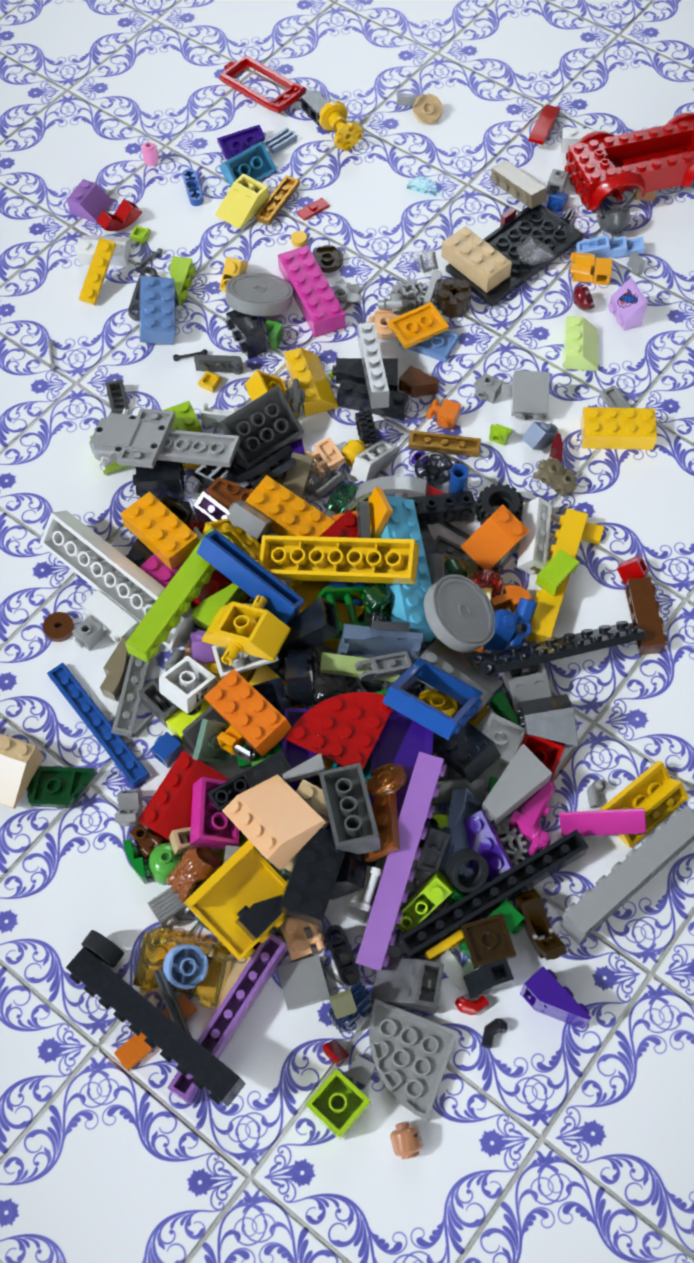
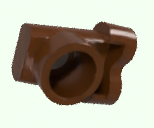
M140 823L129 832L136 845L141 848L140 853L147 859L155 847L165 843L162 837L158 834L154 835Z

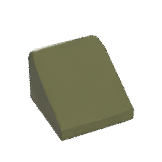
M349 989L329 998L336 1019L343 1018L357 1011L351 990Z

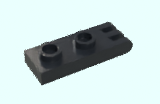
M290 458L271 469L267 474L261 477L258 476L255 480L251 481L252 487L255 489L266 475L275 480L280 479L285 475L283 472L295 466L296 459Z

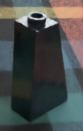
M336 358V365L332 366V375L336 376V383L340 384L342 380L367 385L361 358ZM382 358L389 390L398 392V358Z
M320 596L290 621L287 626L290 627L291 631L278 654L287 657L288 648L314 647L340 634L335 605Z

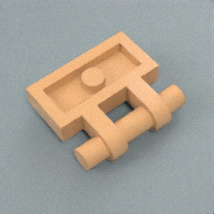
M330 437L314 445L316 451L305 452V455L314 457V462L317 464L315 474L321 478L326 475L324 470L327 467L332 471L346 463L345 458Z
M292 916L286 917V920L280 925L292 962L313 955L311 946L316 945L318 951L326 949L324 942L326 939L324 933H321L319 926L301 921ZM310 927L313 936L307 939L304 929Z

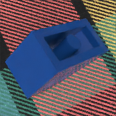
M503 609L494 611L495 633L491 640L483 645V649L491 652L494 650H504L514 635L518 614Z

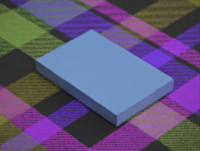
M445 331L407 349L446 363L458 343L460 335Z

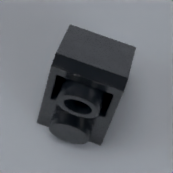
M506 958L486 964L463 977L470 999L512 986L514 981Z

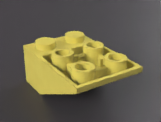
M242 174L232 184L215 216L241 229L269 198L268 186Z

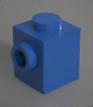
M168 732L163 736H159L150 748L153 757L167 768L184 751L182 740L174 734L172 736Z

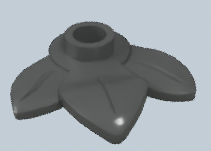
M297 378L293 379L292 386L287 388L285 392V398L292 404L293 411L296 414L300 413V404L305 402V392L303 388H299V379Z

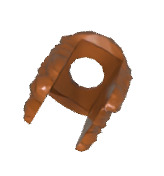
M190 847L183 854L182 860L178 862V865L175 866L174 870L166 878L167 884L172 885L171 889L174 893H179V899L183 903L189 898L192 891L195 892L224 863L219 857L218 852L207 847Z

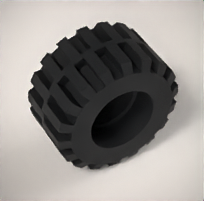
M498 483V485L491 484L490 488L488 486L485 487L484 491L480 492L477 500L478 508L476 515L480 525L496 511L492 508L493 506H501L502 504L521 521L524 505L521 493L516 492L517 489L514 487L510 488L508 484L504 486L502 483Z

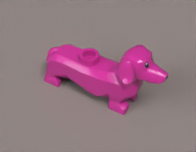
M551 780L523 804L520 813L514 811L510 819L509 827L513 828L516 826L524 838L532 841L528 851L530 856L535 855L539 850L541 851L550 845V836L540 828L539 821L542 816L547 817L552 807L549 803L556 790V786Z

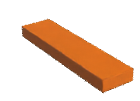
M184 992L177 997L184 1018L188 1020L198 1010ZM166 1007L161 1012L171 1019ZM142 1033L139 1036L136 1034L114 1052L128 1072L154 1050L144 1042L146 1037Z

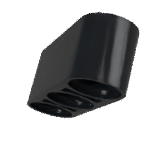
M333 925L326 932L327 945L341 985L344 989L351 990L360 982V973L344 929L341 926ZM333 934H340L342 938L339 941L335 942L330 939ZM340 954H347L349 959L345 962H340L337 957ZM348 974L356 976V980L352 983L346 982L344 978Z

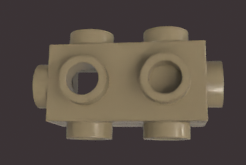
M549 457L546 460H541L537 466L538 471L533 473L534 479H540L542 483L547 484L563 497L568 493H573L578 486L576 484L578 478L574 476V472L571 469L563 468L560 465V461L556 458Z

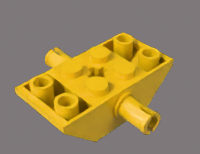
M257 595L251 606L232 601L220 608L202 637V642L227 648L221 657V661L226 665H232L239 652L274 662L291 630L290 627L271 612L263 609L267 604V599L263 596L260 598V595Z

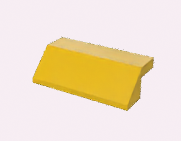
M656 761L599 810L644 808L646 833L617 835L631 848L683 804L689 796L682 782L672 779L664 763Z

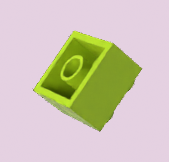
M336 1068L305 1105L330 1132L341 1140L371 1105V1100Z

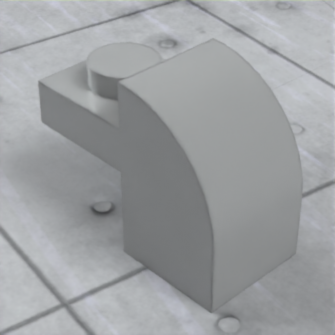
M141 789L121 790L117 794L118 811L115 813V823H119L120 827L136 826L139 823L137 820L142 814Z

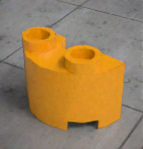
M571 252L570 262H573V264L570 266V274H573L572 281L592 283L595 254Z

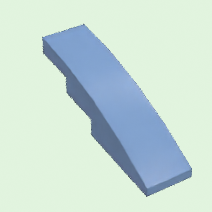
M609 235L576 242L577 252L595 254V258L630 256L634 251L638 254L645 253L643 236L626 240V236L609 239Z

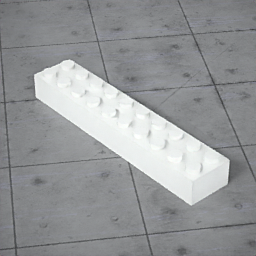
M64 510L51 513L40 544L96 590H99L139 624L165 587L69 511ZM191 608L180 617L179 624L172 628L167 641L162 642L170 650L186 644L195 624L191 617L193 613Z

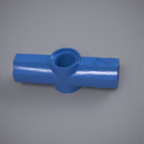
M520 598L515 614H518L515 632L504 650H508L511 646H523L525 638L531 633L530 624L537 606L536 602ZM519 624L522 625V629L520 632H518L517 630Z

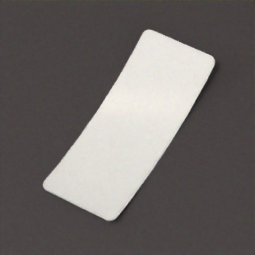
M447 950L436 961L444 964L443 971L457 989L464 993L467 988L463 977L468 974L451 951Z

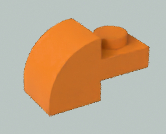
M507 585L504 586L503 595L494 596L490 602L494 611L510 608L512 613H515L520 598L531 600L532 597L527 590L520 586Z

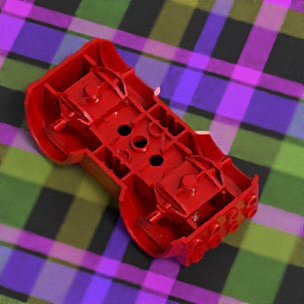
M694 112L678 114L663 126L622 133L620 135H613L606 131H593L583 136L576 144L568 145V152L566 153L567 163L564 171L568 172L570 183L574 186L576 194L579 195L581 203L586 207L587 211L599 210L604 198L610 196L615 197L617 202L622 201L623 196L621 194H624L628 187L629 189H634L638 186L641 189L642 197H645L646 193L653 192L654 190L676 186L691 187L694 182Z

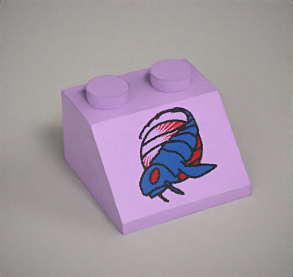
M631 278L611 296L608 308L610 313H613L617 324L626 331L642 325L648 301Z

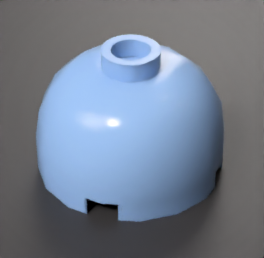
M188 943L179 944L171 948L163 962V972L166 979L172 985L185 990L195 988L201 980H204L208 971L207 956L204 955L200 947Z

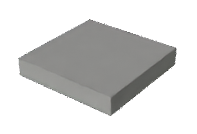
M319 955L277 966L288 1011L330 998Z

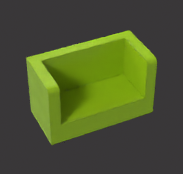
M560 549L538 573L536 584L554 596L563 580L571 572L575 573L577 571L579 561Z

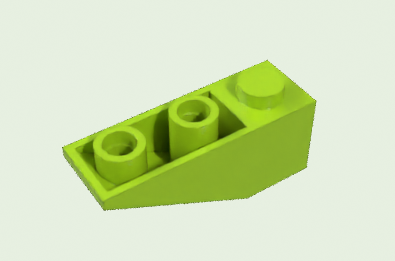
M173 256L169 270L171 278H174V290L179 306H182L184 300L187 299V290L191 287V278L195 275L196 267L193 266L192 258Z
M439 870L437 874L433 873L400 909L403 912L400 925H395L403 933L419 925L452 893L453 884Z

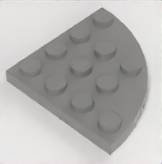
M375 999L370 1016L369 1040L376 1070L388 1091L403 1107L414 1115L428 1121L458 1031Z

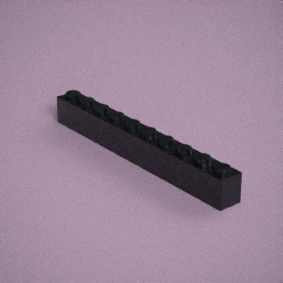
M577 829L397 937L399 949L406 959L419 957L427 950L459 931L461 925L481 919L497 909L505 900H512L515 895L525 892L584 856L589 846Z
M83 947L65 967L71 972L69 977L76 984L79 985L82 982L86 985L83 989L90 996H99L100 1000L98 1002L107 1010L110 1007L115 1010L113 1015L122 1023L127 1020L131 1024L128 1028L137 1036L142 1033L146 1037L144 1042L152 1049H155L156 1046L162 1050L160 1055L170 1063L174 1060L178 1064L176 1069L185 1077L188 1074L194 1077L192 1083L201 1091L204 1088L208 1089L211 1092L209 1097L218 1105L223 1102L229 1107L246 1085L235 1072L86 948Z

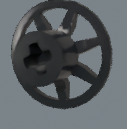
M437 452L426 453L416 461L415 474L418 478L422 479L425 476L428 485H441L450 479V473L446 476L443 472L451 470L453 463L444 454ZM431 456H439L440 458L434 463ZM428 457L429 465L421 461ZM445 459L449 463V465H443L441 467V463ZM418 466L423 468L425 471L419 473Z

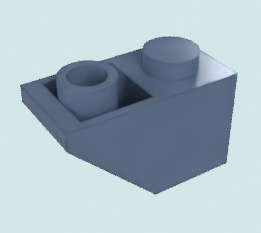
M534 421L521 438L533 450L541 451L553 443L556 433L559 432L558 428L552 423L547 424L543 421Z

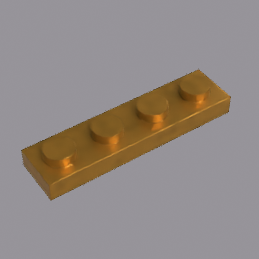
M286 175L257 212L255 220L270 225L299 187L300 180Z
M411 430L408 449L479 457L481 438Z

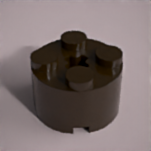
M451 278L443 280V283L438 288L437 308L442 311L444 316L458 318L461 317V314H466L469 311L471 302L469 282Z

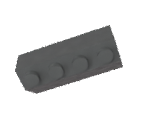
M361 763L320 771L319 777L336 849L355 854L381 850L379 833Z

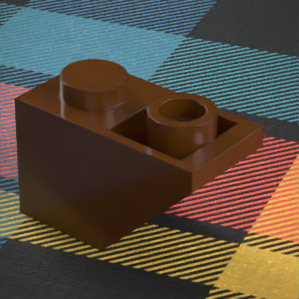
M410 365L399 378V390L409 394L411 397L433 395L439 392V380Z

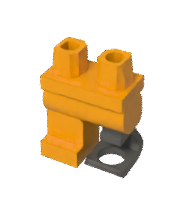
M231 726L225 732H221L218 735L217 740L220 748L234 756L237 755L250 764L256 761L257 751L248 742L246 743L247 749L243 748L242 746L246 740Z

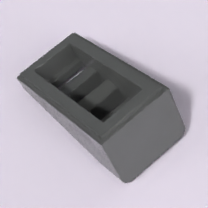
M122 379L105 382L112 413L120 414L123 413L124 409H129ZM121 389V391L111 393L113 390ZM121 394H122V396H120V397L112 398V396H116V395H121ZM123 400V402L113 404L114 401ZM122 405L125 406L124 408H119V409H115V408H114V407L122 406Z

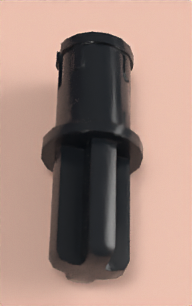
M568 209L560 218L570 224L575 213L572 209ZM559 223L556 229H563L564 226Z

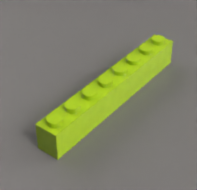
M209 528L206 534L213 531V529ZM203 538L125 642L127 653L147 663L152 657H155L162 642L167 641L172 628L179 624L180 617L189 610L193 599L199 596L203 585L210 581L211 574L217 569L196 553Z

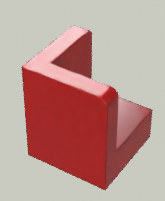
M641 554L621 562L617 567V571L625 585L628 579L644 578L649 572Z

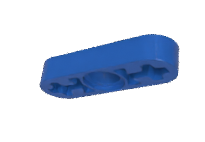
M186 169L182 172V177L190 204L200 206L203 204L204 199L196 171ZM196 186L195 189H190L189 187Z

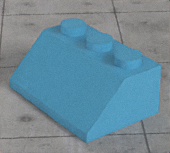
M262 141L218 165L226 181L231 185L242 174L259 181L277 170Z

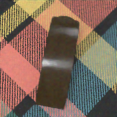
M534 889L515 895L514 898L518 912L525 917L523 921L524 928L539 957L550 960L557 959L560 955L566 954L565 944L555 934L548 921L541 896Z

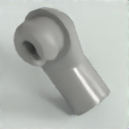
M604 779L595 780L587 789L591 809L600 807L598 796L607 788V783Z

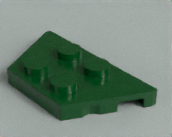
M39 766L26 789L29 804L34 807L71 808L96 776L97 772L94 768Z

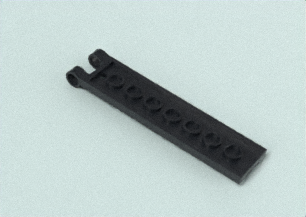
M618 621L615 625H601L598 629L594 630L584 629L581 630V633L577 634L566 633L560 638L549 637L543 642L532 641L525 646H511L508 650L504 651L494 650L491 654L487 655L476 651L470 654L468 661L471 666L479 669L486 677H493L499 673L646 639L644 630L628 623V621ZM477 656H481L480 663L474 665V659ZM490 665L492 667L491 671L485 673V667Z

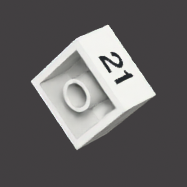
M188 655L159 677V692L187 714L206 700L204 696L216 685V676Z

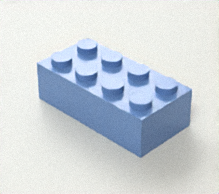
M141 276L139 288L140 342L173 345L175 337L174 278Z

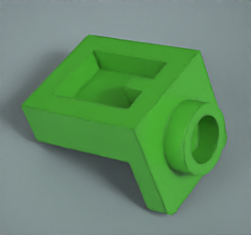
M267 320L268 341H270L271 348L277 350L284 336L283 324Z

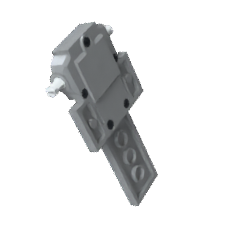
M140 408L137 416L130 415L131 411L124 409L123 413H111L107 418H101L89 442L95 459L100 462L97 466L98 469L104 471L106 465H111L112 462L118 461L119 465L154 468L157 460L231 467L240 438L234 435L171 430L176 417L174 411Z

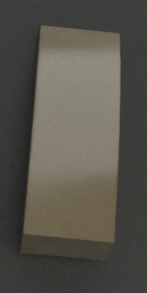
M124 637L103 667L106 678L100 686L103 696L116 702L121 694L130 656L127 653L125 644L127 639Z

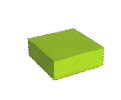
M136 225L129 237L132 238V241L145 244L151 234V230Z

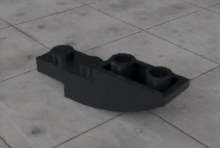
M282 750L211 790L208 792V795L217 811H220L240 793L277 774L280 776L292 769Z

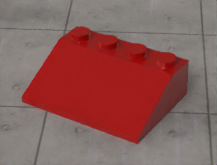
M182 751L137 821L148 830L170 842L169 836L172 830L191 827L193 784L201 777L224 781L230 779Z

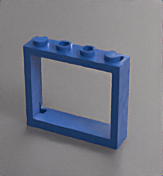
M419 658L389 686L382 703L449 740L453 734L457 735L461 728L466 725L468 719H471L475 711H478L483 702L480 700L483 692ZM419 679L459 701L464 706L452 718L409 694L406 690Z

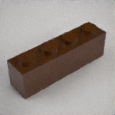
M650 577L628 579L625 593L632 624L644 630L646 639L636 641L639 655L662 653L668 641L667 635L663 634V618L659 617L660 605L659 601L655 599V585L652 584Z

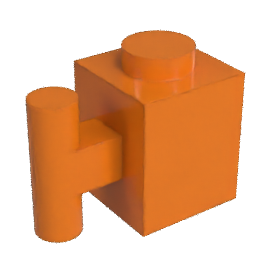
M434 399L425 417L432 419L433 415H436L438 426L453 430L460 416L461 404L444 399L440 407L438 406L439 400Z

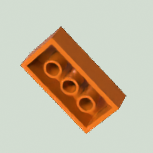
M234 668L204 696L209 705L262 757L286 736L292 728L288 720Z

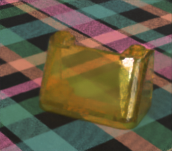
M154 927L144 934L133 985L139 986L140 990L151 992L152 989L157 988L158 984L154 977V972L163 968V962L169 950L179 944H192L200 947L208 958L207 975L203 981L201 980L192 989L185 990L172 984L171 986L173 991L199 997L198 1001L202 1003V1007L208 1009L217 1008L220 1004L234 959L230 951L221 942L165 927Z

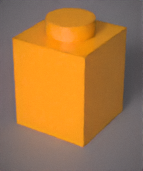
M596 257L592 284L609 285L612 259Z

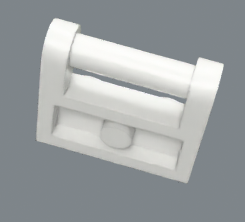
M367 866L364 889L348 894L346 905L370 913L372 908L370 904L379 876H382L383 870Z

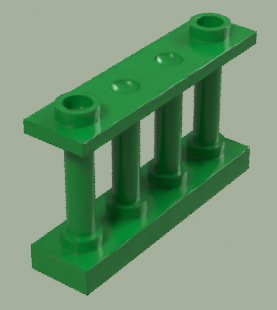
M380 584L387 591L386 586ZM327 586L318 594L317 599L321 596L334 604L336 608L340 634L331 639H340L344 624L369 627L366 622H360L357 619L352 600H363L364 595L362 593L366 587L334 588L333 586ZM335 600H345L350 623L340 621ZM363 604L365 612H370L371 610ZM388 607L383 613L392 616Z

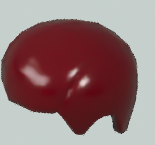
M583 284L575 288L573 301L578 309L585 311L594 308L595 305L589 288L587 286L583 287L585 286Z

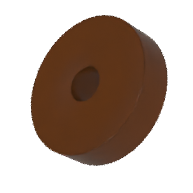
M64 612L52 613L43 622L45 636L53 642L65 641L73 634V620Z

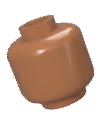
M408 1121L396 1124V1129L390 1134L394 1154L401 1156L402 1160L418 1156L419 1151L423 1147L419 1128L416 1125H409Z

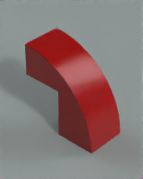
M123 199L114 214L102 211L97 222L106 231H118L134 223L143 211L134 202Z

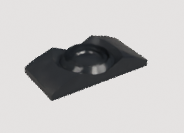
M233 462L231 467L201 465L194 471V476L207 488L220 477L235 482L241 487L254 489L251 482L248 483L247 480L239 483L236 477L247 469Z

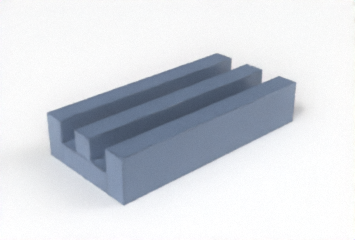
M286 127L265 140L264 145L271 153L275 154L296 141L297 135L293 134Z

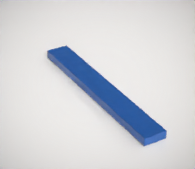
M62 662L47 672L48 677L133 788H136L150 778L149 772L121 736L111 733L113 726L65 664Z

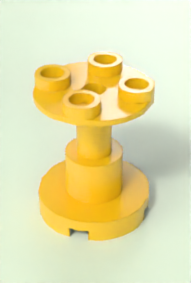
M337 101V103L329 102L323 106L319 113V124L326 131L334 130L336 132L334 144L338 149L350 151L363 137L361 126L356 122L347 123L348 110L341 101Z

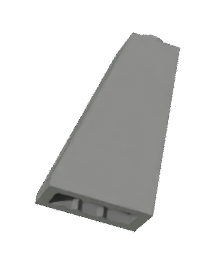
M524 744L521 745L482 803L481 810H485L490 822L496 826L546 785L551 779L552 772Z

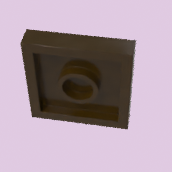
M502 913L460 926L474 969L505 958L511 959L516 957L517 954Z

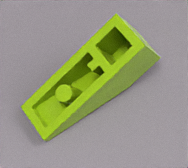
M233 583L202 600L199 606L194 608L191 617L197 626L207 631L218 610L232 601L239 603L246 592Z

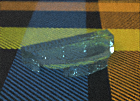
M418 177L407 183V189L433 196L437 194L436 183L429 178Z

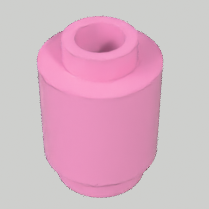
M153 142L144 143L141 146L143 160L146 165L155 166L159 160L157 146Z

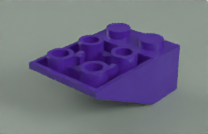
M542 966L523 984L520 995L535 1011L584 1029L590 1021V1012L587 1007L582 1003L578 1004L571 990L566 986L562 987L552 970H547Z

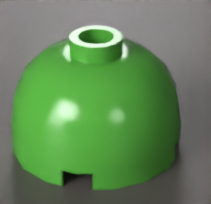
M170 842L162 843L155 847L148 859L150 874L161 885H168L166 878L171 874L175 866L178 865V862L182 860L183 854L174 855Z

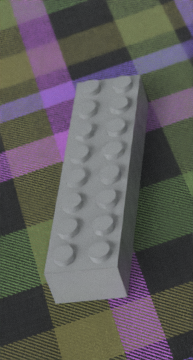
M688 806L682 810L679 808L675 810L670 816L671 819L667 823L663 821L655 829L656 832L652 836L650 834L641 841L642 845L637 850L633 848L625 856L626 859L622 863L620 861L611 868V872L607 877L605 875L600 877L592 891L587 889L580 896L581 899L577 904L573 902L565 909L566 913L562 916L561 927L578 945L694 841V812Z

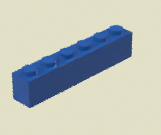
M216 529L203 537L196 553L205 561L210 563L253 599L257 595H260V598L261 596L265 597L267 604L264 608L285 624H288L298 615L305 602L301 596Z

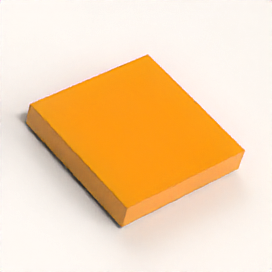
M375 486L368 500L371 538H380L393 513V509L382 488Z

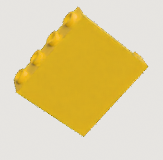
M248 840L187 898L184 904L237 960L243 957L246 960L255 952L253 947L258 942L262 944L269 938L271 934L268 931L273 926L278 928L286 918L284 917L285 914L282 913L253 941L236 924L235 921L239 918L237 913L245 905L250 907L254 903L282 895L286 881L256 851L254 845Z

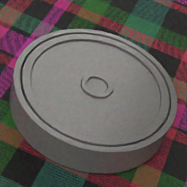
M244 273L232 277L226 284L227 304L234 310L247 315L274 316L286 312L292 305V286L286 280L275 275Z
M450 574L442 577L427 590L424 597L425 616L431 630L442 643L453 650L466 653L477 650L491 640L495 633V612L489 598L475 582L461 575Z

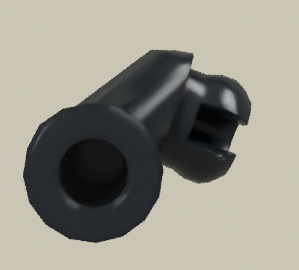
M496 1018L484 1027L481 1046L491 1049L494 1035L499 1032L505 1033L508 1029V1023L501 1018Z

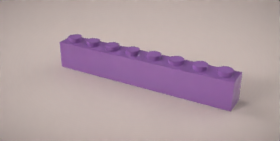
M272 934L262 944L260 943L197 1041L218 1059L288 951L286 943ZM179 1071L167 1087L172 1094L189 1105L199 1091V1088L192 1083L194 1077L190 1074L185 1077Z

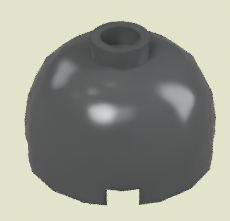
M624 206L625 210H621L619 207L602 213L603 216L598 214L597 220L600 228L604 232L612 233L613 235L622 233V229L626 228L630 221L629 206Z

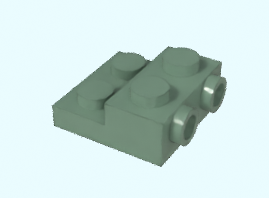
M203 718L193 759L228 765L231 753L220 748L217 737L221 732H225L230 725L225 721Z

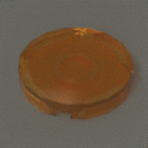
M394 763L386 764L371 773L372 777L370 779L367 778L366 786L370 795L384 797L396 792L405 784L407 773L400 764L398 766H395Z

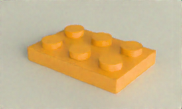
M432 302L388 321V327L404 349L443 333L449 328V325Z

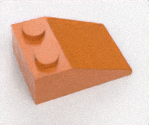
M502 504L460 548L487 574L529 530Z

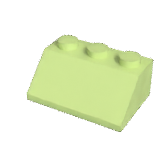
M566 316L563 369L598 371V329L584 317Z

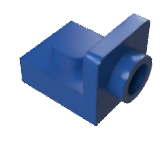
M553 191L549 195L547 208L562 212L569 195Z

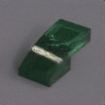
M341 481L335 492H332L325 509L339 514L344 513L357 491V486Z

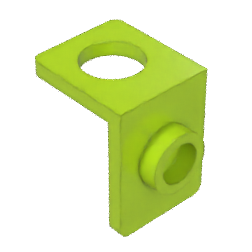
M491 424L489 440L505 446L512 433V429L499 424Z

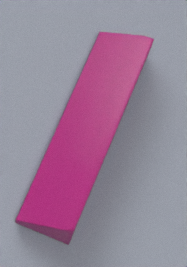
M644 808L559 812L562 837L576 829L581 836L646 833Z

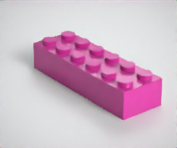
M306 245L278 254L279 270L284 280L292 286L293 297L314 337L345 328V312L309 246Z

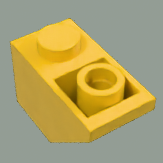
M226 257L219 290L226 292V284L229 279L246 273L248 261L235 257Z

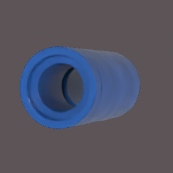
M456 464L452 466L450 470L449 493L467 491L469 470L465 465Z

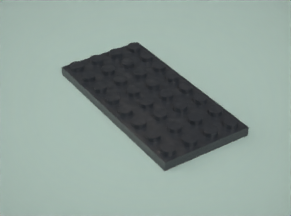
M542 204L533 209L526 207L483 239L512 262L510 277L486 293L451 264L446 266V272L455 279L468 281L471 291L493 307L574 246L576 242L582 240L583 234ZM559 223L564 226L563 229H556Z

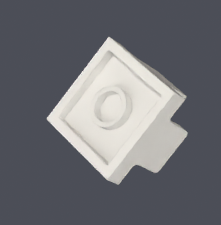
M491 712L481 732L495 743L501 755L493 765L500 767L501 762L506 765L510 763L522 744L526 730Z

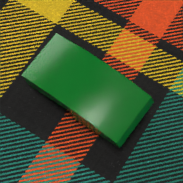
M131 839L124 840L123 844L126 855L136 875L144 884L149 883L148 876L151 874L148 863H145L143 857H140L138 846H134Z

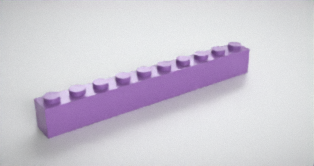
M423 752L418 753L398 819L400 849L387 856L355 962L357 964L378 971L388 966L390 954H387L389 945H394L397 933L393 932L395 924L400 925L403 915L400 907L402 902H407L410 891L406 890L408 881H413L416 869L412 867L415 860L419 861L422 848H419L420 840H425L428 831V827H425L427 818H432L434 806H431L433 797H438L441 787L437 783L439 777H444L447 765L443 764V758Z

